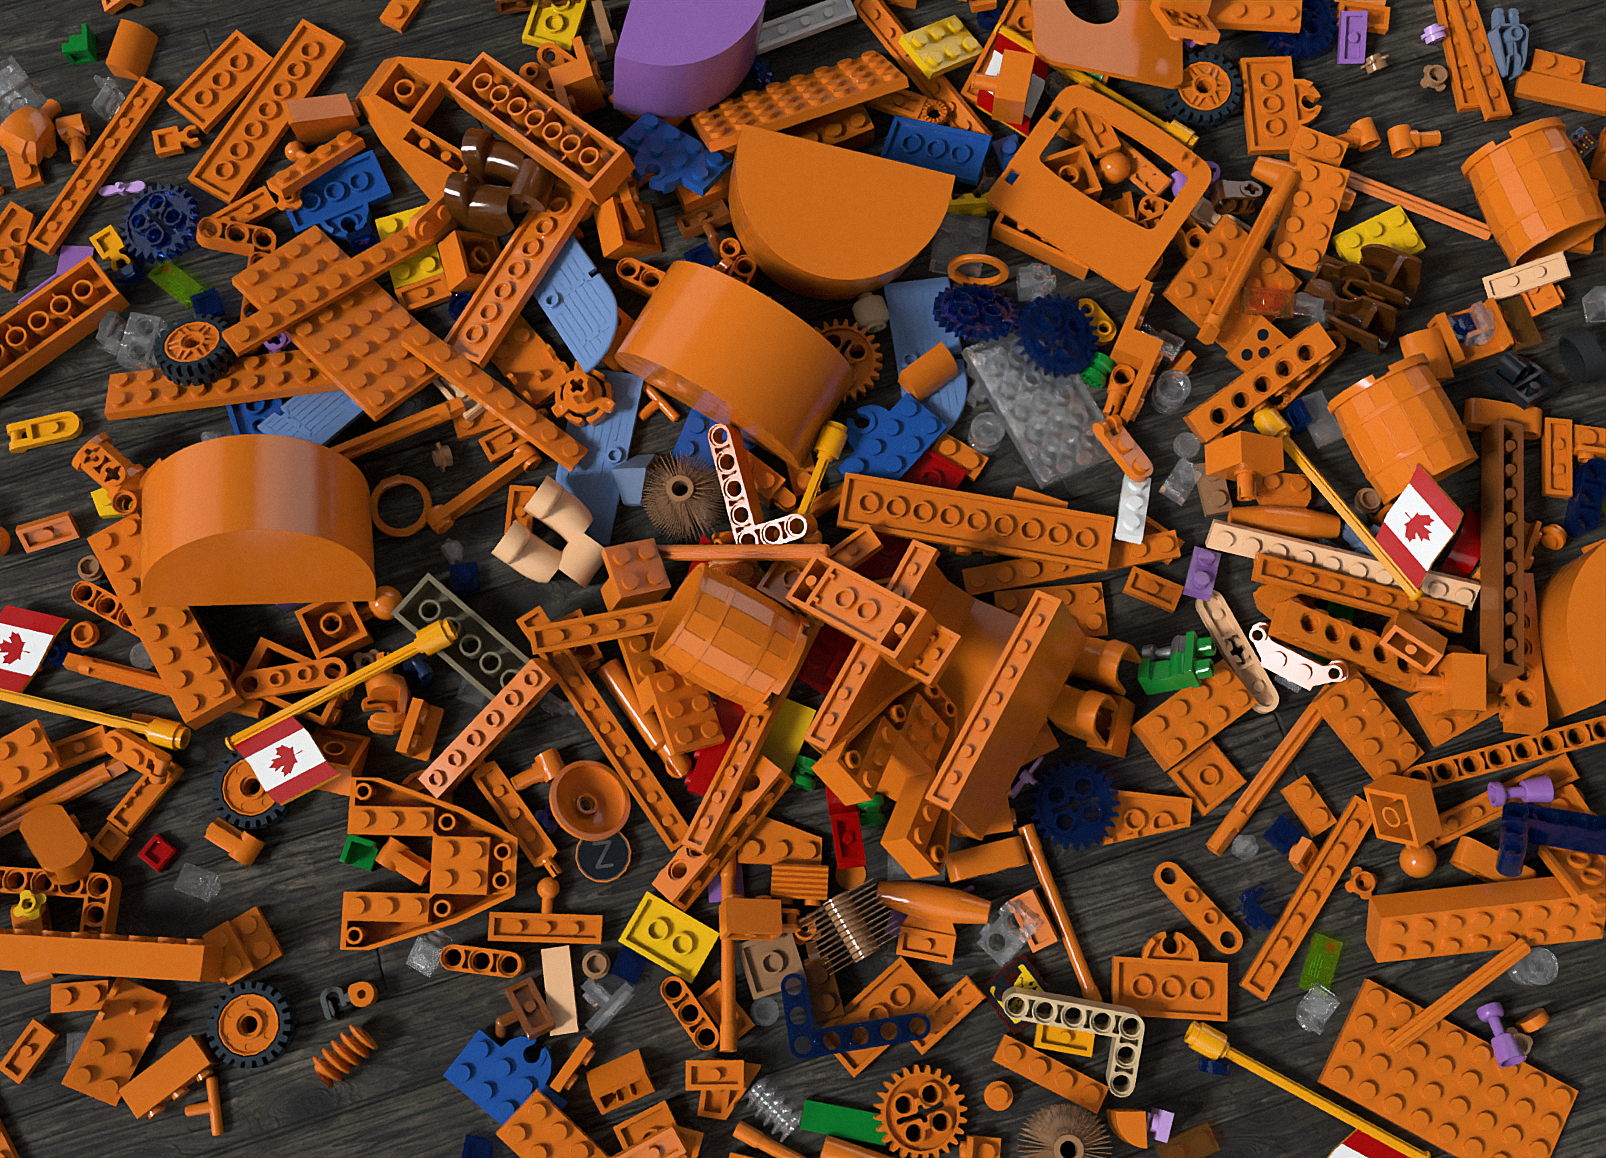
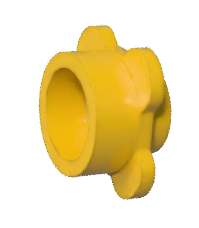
M30 890L22 891L19 904L13 910L14 915L18 918L25 916L31 921L38 920L46 909L47 896L43 893L33 894Z

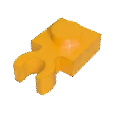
M109 225L89 238L104 261L107 262L112 259L111 267L116 273H123L119 268V264L122 261H126L130 267L134 266L133 260L122 253L128 247L115 226Z

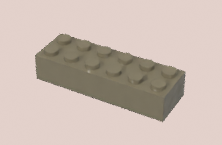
M429 573L391 612L415 636L416 631L439 619L443 621L448 618L454 625L458 638L453 640L454 643L436 652V654L491 701L530 661L528 657Z

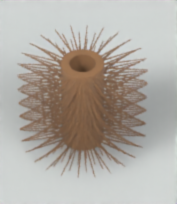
M680 450V462L677 460V467L671 455L676 476L674 474L673 477L662 459L666 471L664 468H660L664 474L660 476L662 479L657 478L656 483L651 481L650 483L653 484L650 486L653 487H646L650 489L644 491L654 493H641L651 494L641 497L655 499L649 500L648 503L645 502L644 504L647 505L643 506L647 507L644 510H650V512L646 513H650L649 517L652 516L650 518L653 519L651 522L655 521L657 517L658 520L653 525L659 523L657 525L659 526L663 523L660 528L665 524L664 529L667 525L670 527L671 524H674L671 533L675 535L676 528L680 529V531L677 530L678 537L679 533L681 534V530L683 535V527L685 526V541L687 544V530L690 532V527L696 540L692 524L693 518L705 535L701 525L703 523L708 526L704 520L706 518L704 513H709L707 514L708 518L713 521L717 512L709 511V509L716 511L717 509L714 508L722 507L711 504H717L713 502L725 501H717L724 498L715 496H723L719 494L722 491L718 487L719 483L717 481L719 478L714 476L716 473L710 477L711 473L709 471L706 474L704 473L706 469L703 472L702 470L700 471L699 469L702 464L698 469L696 467L694 470L696 463H694L692 468L691 461L690 464H686L685 469L684 457L682 471Z
M872 879L861 883L850 891L846 890L825 902L822 907L799 921L802 922L818 912L826 910L804 926L819 920L825 915H829L828 918L806 931L808 932L831 919V923L808 937L810 938L832 925L835 926V928L813 941H818L835 930L838 931L836 935L815 947L817 948L833 938L841 936V939L820 952L842 940L844 944L822 958L843 946H846L847 950L827 962L847 951L850 952V955L829 968L851 956L854 960L836 971L854 961L857 963L879 950V946L894 938L892 937L880 945L877 943L879 939L897 928L876 940L874 935L895 922L874 934L871 933V930L893 916L870 929L867 926L890 911L868 923L865 922L867 918L888 905L864 918L862 917V914L881 904L884 900L865 909L861 913L859 912L862 907L868 905L881 895L865 902L861 906H856V904L868 898L879 889L855 902L853 899L868 891L874 885L867 887L854 896H850L851 893L863 887Z
M1056 1104L1055 1108L1051 1105L1050 1109L1048 1110L1047 1108L1045 1111L1047 1112L1045 1118H1041L1043 1116L1039 1115L1041 1112L1035 1115L1041 1120L1040 1122L1029 1119L1032 1130L1021 1128L1033 1136L1021 1135L1042 1143L1028 1140L1021 1141L1045 1147L1017 1145L1045 1148L1020 1150L1018 1152H1039L1019 1156L1020 1158H1090L1087 1156L1104 1158L1084 1152H1105L1084 1150L1113 1147H1088L1108 1143L1109 1141L1098 1140L1109 1136L1099 1135L1105 1131L1101 1130L1100 1132L1096 1126L1097 1123L1086 1125L1085 1123L1089 1118H1086V1114L1082 1113L1080 1109L1078 1111L1076 1106L1071 1109L1070 1114V1104H1067V1107L1065 1106V1118L1063 1104L1061 1105V1113L1060 1104ZM1063 1142L1068 1146V1152L1064 1157L1060 1153V1147Z

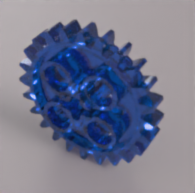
M1302 0L1300 33H1296L1297 40L1295 39V33L1256 31V34H1262L1260 42H1269L1267 50L1273 47L1276 48V56L1282 51L1284 56L1293 54L1295 61L1298 60L1300 54L1307 60L1310 53L1316 57L1320 50L1325 51L1328 44H1331L1338 29L1336 25L1339 18L1334 17L1337 8H1330L1333 0Z
M158 183L156 190L148 186V193L146 194L140 190L139 199L131 198L134 203L133 206L124 207L128 214L121 215V218L125 221V223L119 225V228L124 231L119 235L124 240L123 245L129 249L128 251L133 256L139 258L142 262L147 260L150 264H153L155 260L163 264L165 257L173 261V254L175 253L181 257V249L183 247L188 250L190 249L188 241H196L193 232H197L198 226L196 224L201 220L198 214L202 212L197 207L198 202L186 189H182L179 185L174 187L171 183H168L166 187ZM151 211L173 230L175 234L173 236L169 235L147 215V212Z
M963 283L962 287L953 284L952 289L945 287L944 292L939 291L938 297H935L932 315H935L934 321L939 322L938 327H946V333L955 332V338L963 335L965 341L971 337L974 338L975 342H978L979 338L989 342L991 337L998 341L999 336L1006 338L1008 332L1013 333L1014 327L1017 326L1019 310L1016 309L1017 303H1012L1013 298L1005 297L1006 292L997 293L996 287L989 290L986 284L978 287L976 283H973L972 287H969L966 283Z
M1049 293L1043 298L1038 296L1019 314L1021 318L1016 322V325L1020 328L1015 332V335L1021 337L1016 345L1024 346V350L1021 351L1020 355L1028 354L1027 364L1034 361L1036 363L1035 371H1038L1041 367L1044 368V376L1053 371V376L1056 379L1061 374L1064 378H1067L1071 374L1075 376L1081 370H1084L1089 365V362L1095 358L1093 353L1098 350L1094 343L1099 340V337L1092 334L1098 327L1090 326V322L1094 317L1085 316L1087 308L1078 309L1079 301H1076L1073 305L1070 304V296H1067L1063 301L1061 300L1060 293H1057L1053 298ZM1045 316L1050 319L1051 323L1045 319ZM1069 325H1070L1071 327H1073V329H1074L1075 332H1073V331L1069 328ZM1039 339L1044 342L1045 347H1044L1043 345H1041V343L1039 342ZM1063 348L1068 351L1069 356L1065 354Z
M1071 760L1070 767L1066 768L1065 764L1061 761L1059 764L1060 770L1056 771L1052 766L1049 767L1051 772L1049 777L1045 774H1040L1044 780L1043 784L1034 783L1039 792L1030 794L1032 798L1037 800V803L1029 805L1030 809L1037 810V813L1032 815L1031 819L1040 820L1036 830L1046 829L1043 835L1045 840L1054 836L1052 845L1057 846L1060 841H1063L1064 850H1068L1070 844H1073L1075 851H1079L1080 844L1083 843L1089 850L1091 848L1090 841L1094 840L1098 845L1101 844L1099 838L1101 834L1105 837H1110L1106 831L1107 827H1117L1111 819L1120 817L1119 813L1113 811L1115 807L1121 806L1120 802L1113 800L1114 797L1119 795V791H1110L1109 788L1113 786L1114 781L1108 780L1104 782L1107 773L1103 771L1097 775V765L1094 764L1088 770L1086 761L1083 760L1080 767H1077L1075 761ZM1082 781L1091 783V791L1086 795H1080L1077 792V786ZM1056 789L1064 791L1065 796L1060 803H1052L1050 798L1051 793ZM1095 796L1099 797V800L1096 802L1079 805L1077 812L1069 808L1057 814H1051L1053 809L1072 805V799L1084 802ZM1093 807L1098 808L1100 811L1099 819L1095 822L1087 821L1085 817L1086 811ZM1063 816H1071L1073 819V825L1068 830H1061L1059 827V820Z

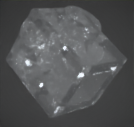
M1032 263L1018 268L1016 275L1018 301L1041 303L1050 299L1052 290H1056V276L1051 274L1050 265Z

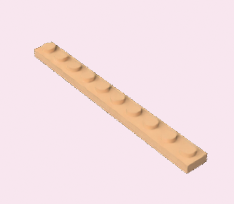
M1213 519L1205 542L1207 548L1253 559L1260 552L1403 590L1376 557L1217 519ZM1430 570L1421 589L1424 591L1423 596L1465 606V609L1472 610L1480 590V583Z

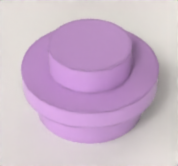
M1439 23L1425 28V33L1420 36L1421 40H1425L1426 45H1430L1446 38V26H1440Z

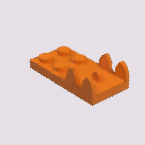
M521 314L518 315L490 358V361L523 400L535 410L555 395L557 387L564 388L561 383V377L571 371L564 361L561 362L553 348L540 338Z
M117 977L61 1084L116 1107L121 1098L118 1090L129 1082L149 1042L155 1035L162 1017L167 1012L172 997L126 977Z

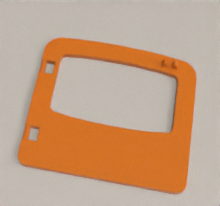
M1071 85L1064 88L1057 95L1047 112L1042 116L1011 159L1004 172L991 187L987 200L992 207L1126 292H1134L1140 287L1143 279L1147 277L1206 192L1212 177L1211 170L1203 159L1152 123L1085 86ZM1056 109L1063 113L1057 123L1049 119ZM1074 110H1081L1127 134L1185 175L1186 183L1154 228L1146 229L1107 209L1057 176L1040 161V156ZM1011 171L1019 175L1013 185L1005 181Z

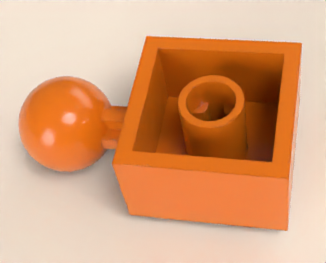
M1084 144L1040 158V161L1057 176L1097 203L1102 192L1099 180L1102 179L1109 184L1120 183L1127 178L1131 168L1129 158L1121 151L1101 157L1098 164L1092 166Z
M380 586L376 588L375 601H368V603L360 607L357 606L356 602L311 603L295 611V614L316 659L330 657L340 659L373 643L374 640L365 622L374 617L379 620L394 619L395 617L391 612L401 603L403 598L395 588ZM338 623L339 627L332 631L334 629L333 624Z
M1386 774L1363 787L1376 837L1406 845L1400 852L1399 863L1407 875L1414 878L1429 876L1436 868L1437 857L1434 850L1426 843L1443 833L1430 781Z

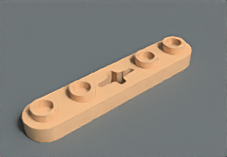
M1213 590L1209 602L1197 598L1195 602L1196 610L1224 660L1258 702L1252 708L1258 713H1270L1277 707L1279 695L1266 671L1260 666L1258 657L1223 596L1218 591ZM1232 643L1236 648L1242 647L1241 659L1238 655L1232 656L1230 653L1233 650Z

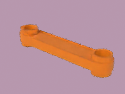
M530 442L522 444L514 451L512 458L444 506L439 504L431 508L425 515L427 523L437 534L448 531L455 524V519L523 471L530 472L537 468L543 461L541 454Z

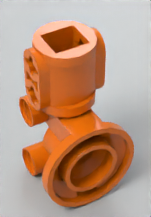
M106 433L96 435L77 452L73 458L72 466L78 472H86L108 492L107 497L111 500V505L115 512L129 516L137 511L142 516V490L149 474L163 459L159 458L147 470L141 464L135 465L112 445L113 440ZM133 501V506L129 509V505Z

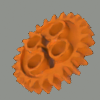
M834 319L832 327L825 321L824 330L822 331L818 327H814L829 342L836 341L840 343V346L836 349L841 354H843L846 342H851L844 353V358L853 370L854 381L842 399L843 403L846 404L848 396L857 401L856 393L858 392L865 397V387L874 389L872 380H879L880 374L876 371L882 370V364L878 361L883 360L882 353H876L880 350V344H873L875 335L866 337L868 333L867 327L859 331L858 322H855L852 327H848V319H845L842 326H839L837 319ZM854 351H861L864 353V356L860 359H855L851 357V354Z
M913 1064L912 1073L906 1067H902L901 1077L896 1073H891L894 1082L891 1084L883 1081L887 1091L885 1093L877 1091L876 1093L883 1099L882 1103L873 1104L874 1107L881 1109V1113L873 1116V1119L882 1122L876 1128V1131L886 1132L881 1141L883 1143L892 1141L889 1148L892 1152L900 1147L899 1157L905 1158L909 1152L910 1158H918L919 1154L921 1158H929V1153L934 1158H939L940 1149L945 1153H950L947 1144L949 1142L955 1145L958 1144L954 1137L955 1133L964 1134V1131L958 1125L959 1123L967 1122V1119L960 1117V1112L966 1111L967 1107L959 1105V1101L965 1096L954 1093L958 1089L959 1084L948 1085L951 1076L946 1074L940 1078L941 1069L936 1068L931 1074L930 1065H924L922 1072H920L919 1066ZM931 1085L934 1089V1097L926 1102L922 1097V1092L926 1086ZM901 1096H905L908 1100V1107L905 1111L898 1112L895 1106L896 1100ZM941 1101L944 1103L943 1107L924 1112L922 1114L923 1119L912 1117L901 1124H897V1119L917 1113L918 1106L928 1109ZM941 1113L944 1116L945 1123L942 1128L936 1130L932 1123L933 1118ZM915 1124L918 1128V1136L914 1140H908L906 1129L908 1126Z

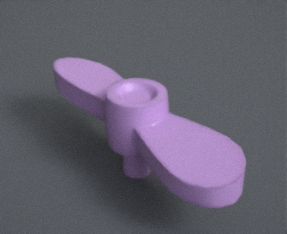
M142 181L128 184L116 182L115 185L101 187L98 192L104 197L115 194L126 196L129 193H143L146 191L147 186Z
M1040 756L1035 761L1029 771L1025 769L1019 776L1021 780L1012 789V799L1018 795L1025 783L1028 784L1030 782L1034 786L1037 784L1038 781L1033 778V773L1043 761V756Z

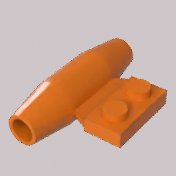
M1299 125L1289 148V161L1258 156L1251 171V176L1273 188L1281 172L1286 170L1294 172L1299 157L1339 168L1349 143ZM1345 187L1339 207L1340 211L1348 212L1356 197L1355 191Z
M1277 472L1255 480V499L1259 505L1230 508L1228 512L1227 522L1305 541L1337 538L1340 533L1341 522L1339 516L1306 508L1311 500V481L1303 474Z
M879 881L877 888L879 890L876 893V897L881 896L876 899V904L884 900L879 905H888L887 908L908 915L900 926L899 933L901 934H899L896 950L898 955L952 965L957 941L954 924H988L992 902L958 889L915 881Z

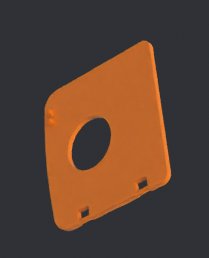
M1031 0L1033 48L1037 56L1045 63L1168 89H1177L1183 82V41H1176L1168 37V34L1150 10L1152 0H1117L1119 6L1118 16L1113 21L1105 24H1093L1081 20L1069 10L1064 0Z

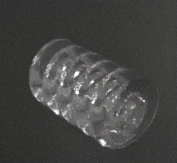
M766 1076L758 1080L740 1101L749 1098L746 1108L749 1110L757 1106L755 1117L758 1118L765 1114L766 1118L763 1125L767 1126L774 1123L771 1133L774 1135L782 1131L783 1134L780 1139L782 1143L801 1122L800 1118L803 1111L799 1109L792 1113L794 1102L790 1101L783 1104L786 1094L781 1093L775 1096L778 1086L775 1084L767 1088L766 1086L770 1078Z

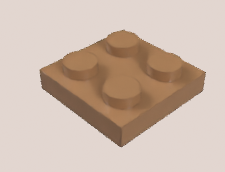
M782 933L776 941L749 940L736 945L753 1000L807 983L792 933Z

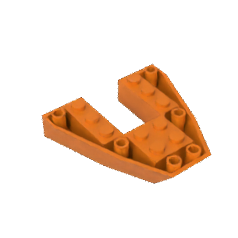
M399 56L385 59L356 96L355 100L382 144L431 200L445 187L446 181L452 172L469 173L463 162L461 150L423 127L446 96L457 102L448 88L470 64ZM518 75L535 87L533 78Z
M915 679L893 693L861 718L811 769L847 806L873 799L889 759H891L907 778L880 844L913 879L939 875L941 873L949 851L952 814L928 802L925 797L958 737V708L937 683L934 688H931Z
M351 777L347 834L433 837L430 893L344 892L340 950H371L458 923L515 896L517 837L461 807L381 778Z

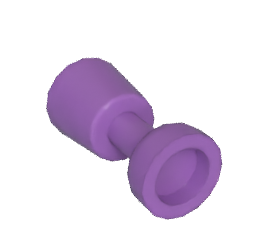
M1547 775L1522 780L1519 786L1505 788L1501 782H1490L1487 789L1488 798L1493 807L1505 805L1507 799L1521 797L1524 802L1550 803L1554 797L1553 784Z
M1493 1002L1478 1008L1476 1013L1482 1022H1489L1495 1037L1491 1039V1044L1498 1067L1506 1068L1523 1062L1527 1057L1514 1035L1506 1033L1500 1018L1504 1015L1502 1004Z

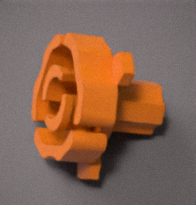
M575 361L574 370L561 377L564 389L562 387L555 389L556 403L551 409L557 418L565 416L571 424L580 428L585 426V421L581 417L571 415L570 412L588 415L590 412L598 409L597 413L586 418L590 426L594 427L606 419L607 413L613 411L616 405L614 402V390L611 384L607 382L603 373L592 369L586 374L578 361ZM597 380H599L605 386V397H603V390L600 386V383Z

